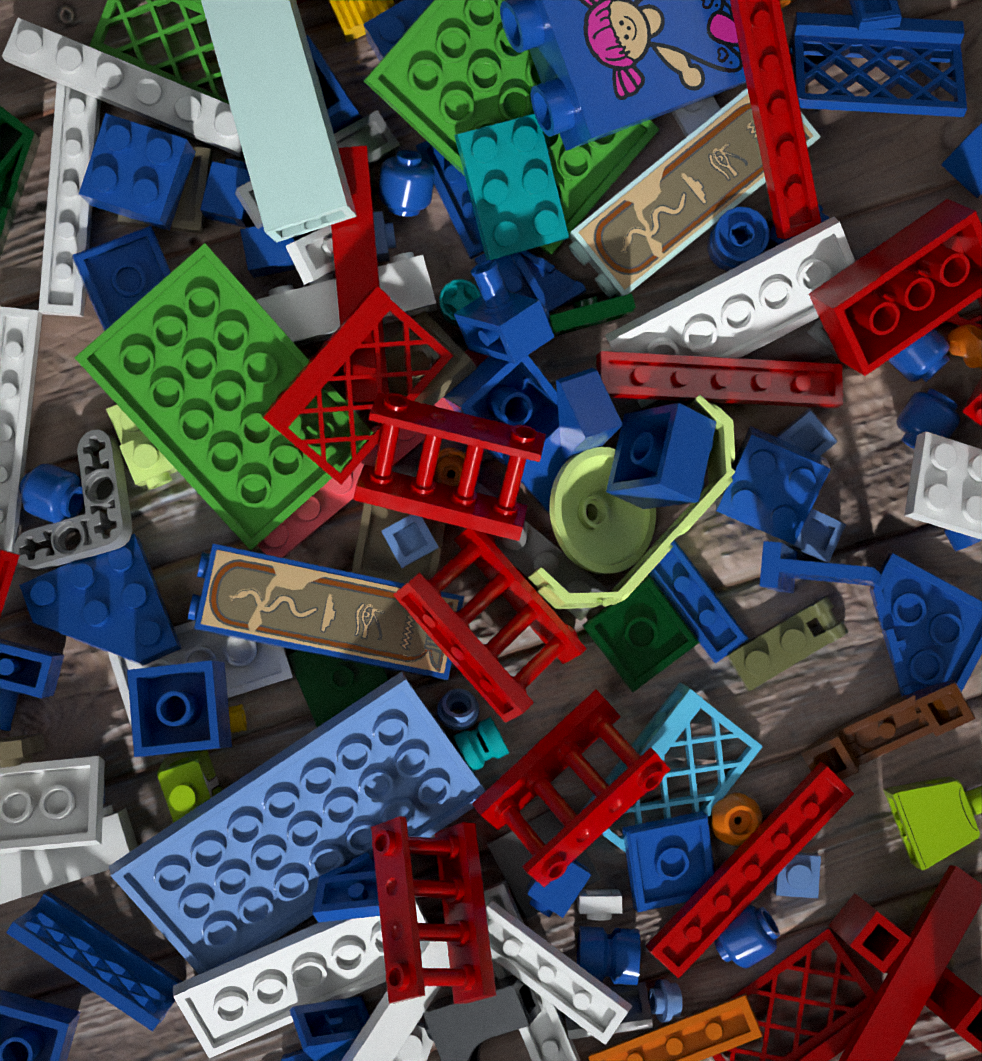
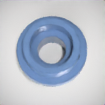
M450 690L438 703V718L442 724L450 729H467L474 725L479 717L478 701L467 690ZM455 709H461L465 713L455 714L452 711Z
M658 979L655 982L654 988L649 990L651 1013L656 1014L657 1019L661 1023H667L672 1018H677L681 1015L682 994L677 983H669L667 979Z

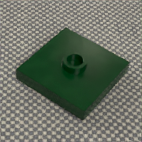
M630 293L598 302L596 296L572 303L574 309L550 315L549 324L555 337L627 317L636 308L633 295Z
M650 575L646 576L624 601L606 606L582 624L583 628L632 693L700 643Z
M295 651L287 655L317 727L389 680L385 668L301 651Z

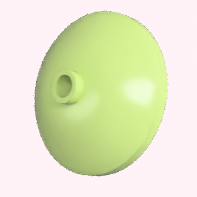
M609 447L588 449L568 459L554 480L549 505L552 529L563 552L580 568L597 574L618 573L633 566L648 549L656 524V508L642 509L606 492L616 449Z

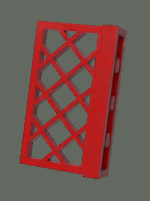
M379 286L372 288L262 415V418L340 485L343 484L380 441L383 424L379 423V427L373 434L355 435L353 410L372 409L373 404L353 405L351 380L376 378L378 394V392L383 393L382 378L406 376L407 395L405 397L415 401L454 356L390 299L391 297ZM389 311L402 322L404 341L379 342L378 324ZM409 329L421 340L410 341ZM373 330V343L361 344ZM427 344L440 356L428 370L412 371L410 345ZM404 346L406 371L381 373L380 347ZM374 348L375 373L351 375L350 356L356 349ZM345 364V375L333 376ZM423 375L413 387L412 376ZM346 380L347 406L323 407L321 389L328 381ZM316 396L317 408H305ZM348 411L350 436L325 438L323 412ZM318 413L319 438L300 439L288 427L299 414ZM367 440L356 452V441ZM350 441L351 459L338 472L326 461L325 443ZM320 443V455L307 444Z
M828 928L727 999L730 1000L745 993L747 997L751 994L769 997L766 1020H757L759 1026L764 1027L761 1052L734 1047L727 1050L730 1052L729 1061L735 1060V1053L760 1057V1061H765V1059L775 1061H830L845 1050L876 994ZM827 941L836 954L834 973L810 968L812 950ZM805 956L804 967L793 965ZM841 962L851 976L839 974ZM786 969L803 972L800 997L775 992L777 977L781 972ZM809 973L833 978L829 1002L805 998ZM771 980L770 991L759 989ZM838 980L856 982L866 997L852 1007L835 1004ZM774 998L799 1002L795 1027L771 1023ZM804 1004L828 1008L826 1026L819 1031L802 1029ZM834 1009L845 1011L833 1020ZM770 1028L794 1033L792 1050L784 1056L766 1053ZM800 1034L810 1036L798 1045ZM721 1053L712 1056L715 1061H726Z

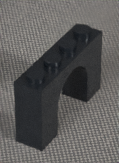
M514 975L495 980L496 996L466 1004H454L453 994L437 999L423 1015L425 1018L426 1034L430 1040L434 1041L440 1061H480V1049L483 1041L530 1026L542 1011L534 990Z

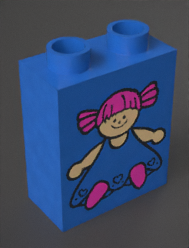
M504 0L500 5L501 21L510 45L518 53L530 50L541 81L540 84L531 88V103L538 124L547 136L551 137L560 133L566 151L746 84L730 0Z

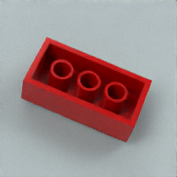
M949 199L944 200L808 294L841 362L866 376L982 296V225L975 210Z

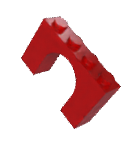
M855 893L828 925L855 951L882 973L887 974L896 958L912 940ZM945 968L925 1006L982 1053V996L948 968Z

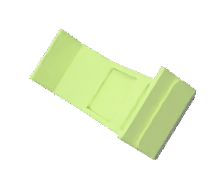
M701 395L687 405L688 408L717 422L713 436V447L708 459L709 484L702 490L699 502L690 503L610 592L569 593L542 567L531 573L527 579L539 589L537 591L538 594L554 609L593 608L599 605L606 607L624 601L672 549L671 543L674 539L685 534L732 483L733 479L731 477L736 472L731 468V463L735 460L734 422L720 407L715 404L711 405Z

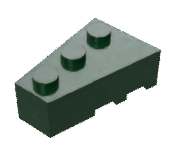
M1 106L0 258L41 141L34 131Z

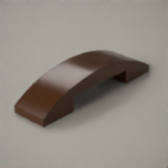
M946 681L904 695L858 716L803 749L801 755L810 771L822 762L843 780L858 773L860 765L932 732L936 737L974 720L975 715L956 681Z

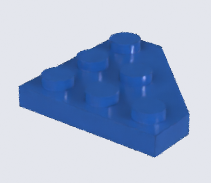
M132 534L126 545L119 549L67 563L19 585L32 622L50 631L66 635L76 641L118 655L142 666L182 649L141 541L135 534Z
M889 553L879 571L881 574L880 587L871 586L869 591L901 697L951 680L956 681L962 692L982 655V601L898 555Z

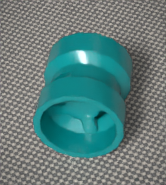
M463 279L453 280L445 285L439 297L441 314L445 321L452 326L459 327L454 313L480 297L477 287L470 281Z
M491 716L480 721L476 729L472 731L463 730L453 735L462 756L472 772L483 768L485 761L493 757L500 759L510 753ZM479 735L482 736V738H483V740H484V742H485V744H486V746H487V748H488V750H489L488 752L485 751V749H484V747H483V745H482V743H481V741H480V739H479V737H478Z

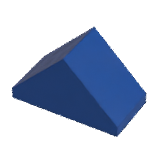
M590 368L556 380L562 457L568 459L585 450L603 446L623 424L598 371Z
M362 996L293 1006L289 1010L303 1051L314 1061H324L348 1050L370 1018Z

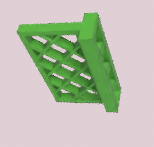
M107 0L90 42V47L229 104L228 100L221 97L215 82L222 78L221 71L212 74L205 56L206 52L214 50L213 42L201 46L194 25L206 21L201 0H146L147 4L128 12L123 0ZM174 2L180 6L185 21L164 29L156 8ZM118 8L120 11V15L114 17ZM188 9L200 15L191 18ZM151 11L158 32L138 40L130 19ZM124 22L131 43L117 49L104 44L109 28ZM188 28L196 49L175 57L167 36ZM161 39L169 60L154 66L147 64L141 47ZM135 50L138 59L126 53ZM199 56L206 77L189 83L183 79L178 64ZM172 66L175 76L163 70ZM206 84H210L213 93L206 91L200 87Z

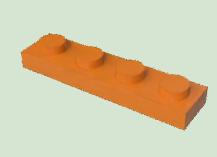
M745 993L591 1053L588 1058L589 1061H701L762 1037L763 1033Z

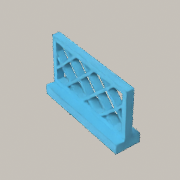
M680 682L631 746L640 756L651 747L665 762L664 755L670 747L685 745L687 767L671 769L663 777L660 783L662 800L640 803L639 799L625 813L634 812L635 825L642 824L641 811L663 808L664 819L671 818V806L691 804L692 813L703 811L709 817L714 804L724 798L763 746L703 700L697 693ZM701 708L711 716L713 734L691 737L690 721ZM719 723L728 729L729 732L720 733ZM684 731V738L677 739ZM739 738L748 745L737 760L723 762L721 740ZM714 741L716 763L695 766L692 744ZM621 759L606 777L605 781L608 785L628 769ZM730 768V770L725 775L724 769ZM717 770L718 785L714 791L698 795L695 773ZM688 774L690 796L669 799L667 777ZM594 794L583 807V809H585L596 798ZM699 802H704L699 809ZM609 828L602 833L604 837L626 852L623 835L618 836Z

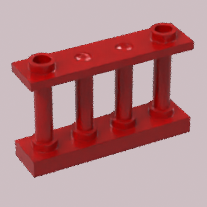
M378 392L369 415L370 421L383 424L375 467L363 466L356 484L353 500L520 541L528 505L517 503L516 499L526 460L540 462L546 434L537 432L527 425L513 426L412 401L401 394ZM400 428L425 434L416 477L392 471ZM442 438L467 444L458 487L433 481ZM484 449L510 455L500 497L498 498L475 492Z
M467 528L454 539L462 550L430 580L425 579L419 572L399 588L393 596L506 723L523 714L534 703L526 694V688L556 658L562 664H565L581 655L587 648L579 640L576 631L559 618L496 546L491 534ZM474 562L490 582L458 612H455L441 597V592ZM502 594L517 611V614L490 641L482 644L470 630L469 624ZM530 626L546 645L513 677L498 662V656Z
M597 689L472 803L477 812L498 831L505 824L510 827L533 856L522 866L523 869L543 887L561 877L573 860L645 793L655 789L661 783L663 777L671 770L651 747L640 756L613 727V724L621 716ZM599 737L628 767L610 785L582 756V753ZM568 766L596 796L578 815L551 785V782ZM536 795L543 800L565 826L547 844L543 842L520 814V810Z
M403 816L372 826V848L374 852L389 1004H396L425 996V986H452L454 1004H466L496 996L475 823L462 822L435 833V838L408 836L407 820ZM410 854L437 856L440 881L413 879ZM415 897L442 898L445 924L418 923ZM420 941L447 942L450 968H423Z

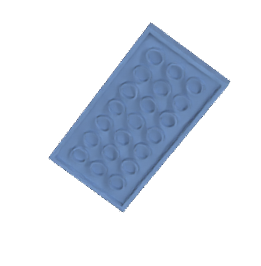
M400 672L109 865L110 876L198 974H201L271 944L313 915L312 911L319 876L337 867L348 865L352 859L366 852L369 853L371 858L374 857L372 826L403 816L407 820L408 836L429 838L473 809L472 803L486 789L475 773L470 770L465 759L403 672Z

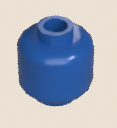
M398 151L396 156L390 157L382 163L379 199L388 207L389 212L395 215L405 217L418 215L421 210L428 207L431 203L435 175L434 168L429 162L423 160L422 155L416 151Z
M934 328L888 361L908 381L916 382L923 379L925 382H928L950 360L946 355L950 345Z
M929 388L927 393H914L896 420L898 428L904 433L901 441L915 450L917 435L925 431L950 439L960 423V416L956 412L958 404L932 388Z
M40 464L31 472L25 474L20 482L19 492L24 510L46 521L58 523L62 520L76 517L84 506L81 479L69 470L53 464Z
M749 904L714 941V944L725 962L733 961L739 967L749 968L776 950V938L780 936V932L774 919L764 907L758 909Z

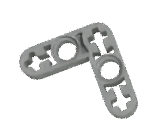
M97 429L85 433L80 439L77 454L86 514L22 533L14 544V553L20 555L18 559L20 565L36 571L46 570L119 549L130 540L132 520L122 452L119 447V441L115 437ZM99 443L105 445V448L99 451V458L93 456V452L99 450ZM102 464L109 467V469H103ZM105 479H111L113 483L111 494L108 498L99 500L97 497L98 485ZM101 510H107V514L101 512ZM110 521L117 523V528H113L110 532L111 537L104 534V530L110 528ZM78 529L81 534L80 543L75 549L68 551L65 546V538L70 531ZM36 543L43 546L52 545L53 550L49 548L40 549L35 552V558L30 556V551L36 549Z

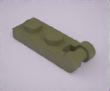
M827 595L814 601L727 655L728 660L747 691L753 690L849 632L844 622H838L831 609L834 606ZM817 618L824 630L813 636L806 623Z

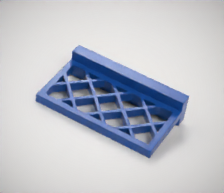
M796 12L789 40V52L793 54V74L800 108L964 117L967 111L961 52V42L965 34L963 21L902 18L900 27L858 33L853 15ZM804 55L825 56L826 59L815 65ZM845 57L866 58L868 61L858 68ZM888 60H905L910 64L900 70ZM930 62L950 63L951 67L941 72ZM834 64L848 74L839 83L825 72ZM875 67L890 77L882 85L867 75ZM917 69L932 80L924 87L909 77ZM815 79L828 91L824 94L805 93V86ZM858 82L871 93L867 96H855L847 88ZM899 84L913 96L909 99L897 98L889 90ZM941 86L954 97V101H940L931 93Z
M763 542L760 587L777 592L794 593L795 579L880 587L881 574L874 567L797 560L798 552L780 542Z
M49 891L43 894L35 907L13 921L6 931L8 935L152 1032L161 1023L176 1001L173 997V986L183 982Z

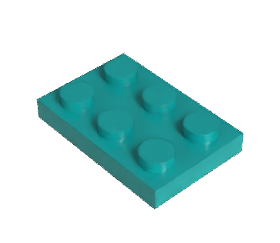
M535 114L454 135L486 260H493L569 238L543 130L538 124Z

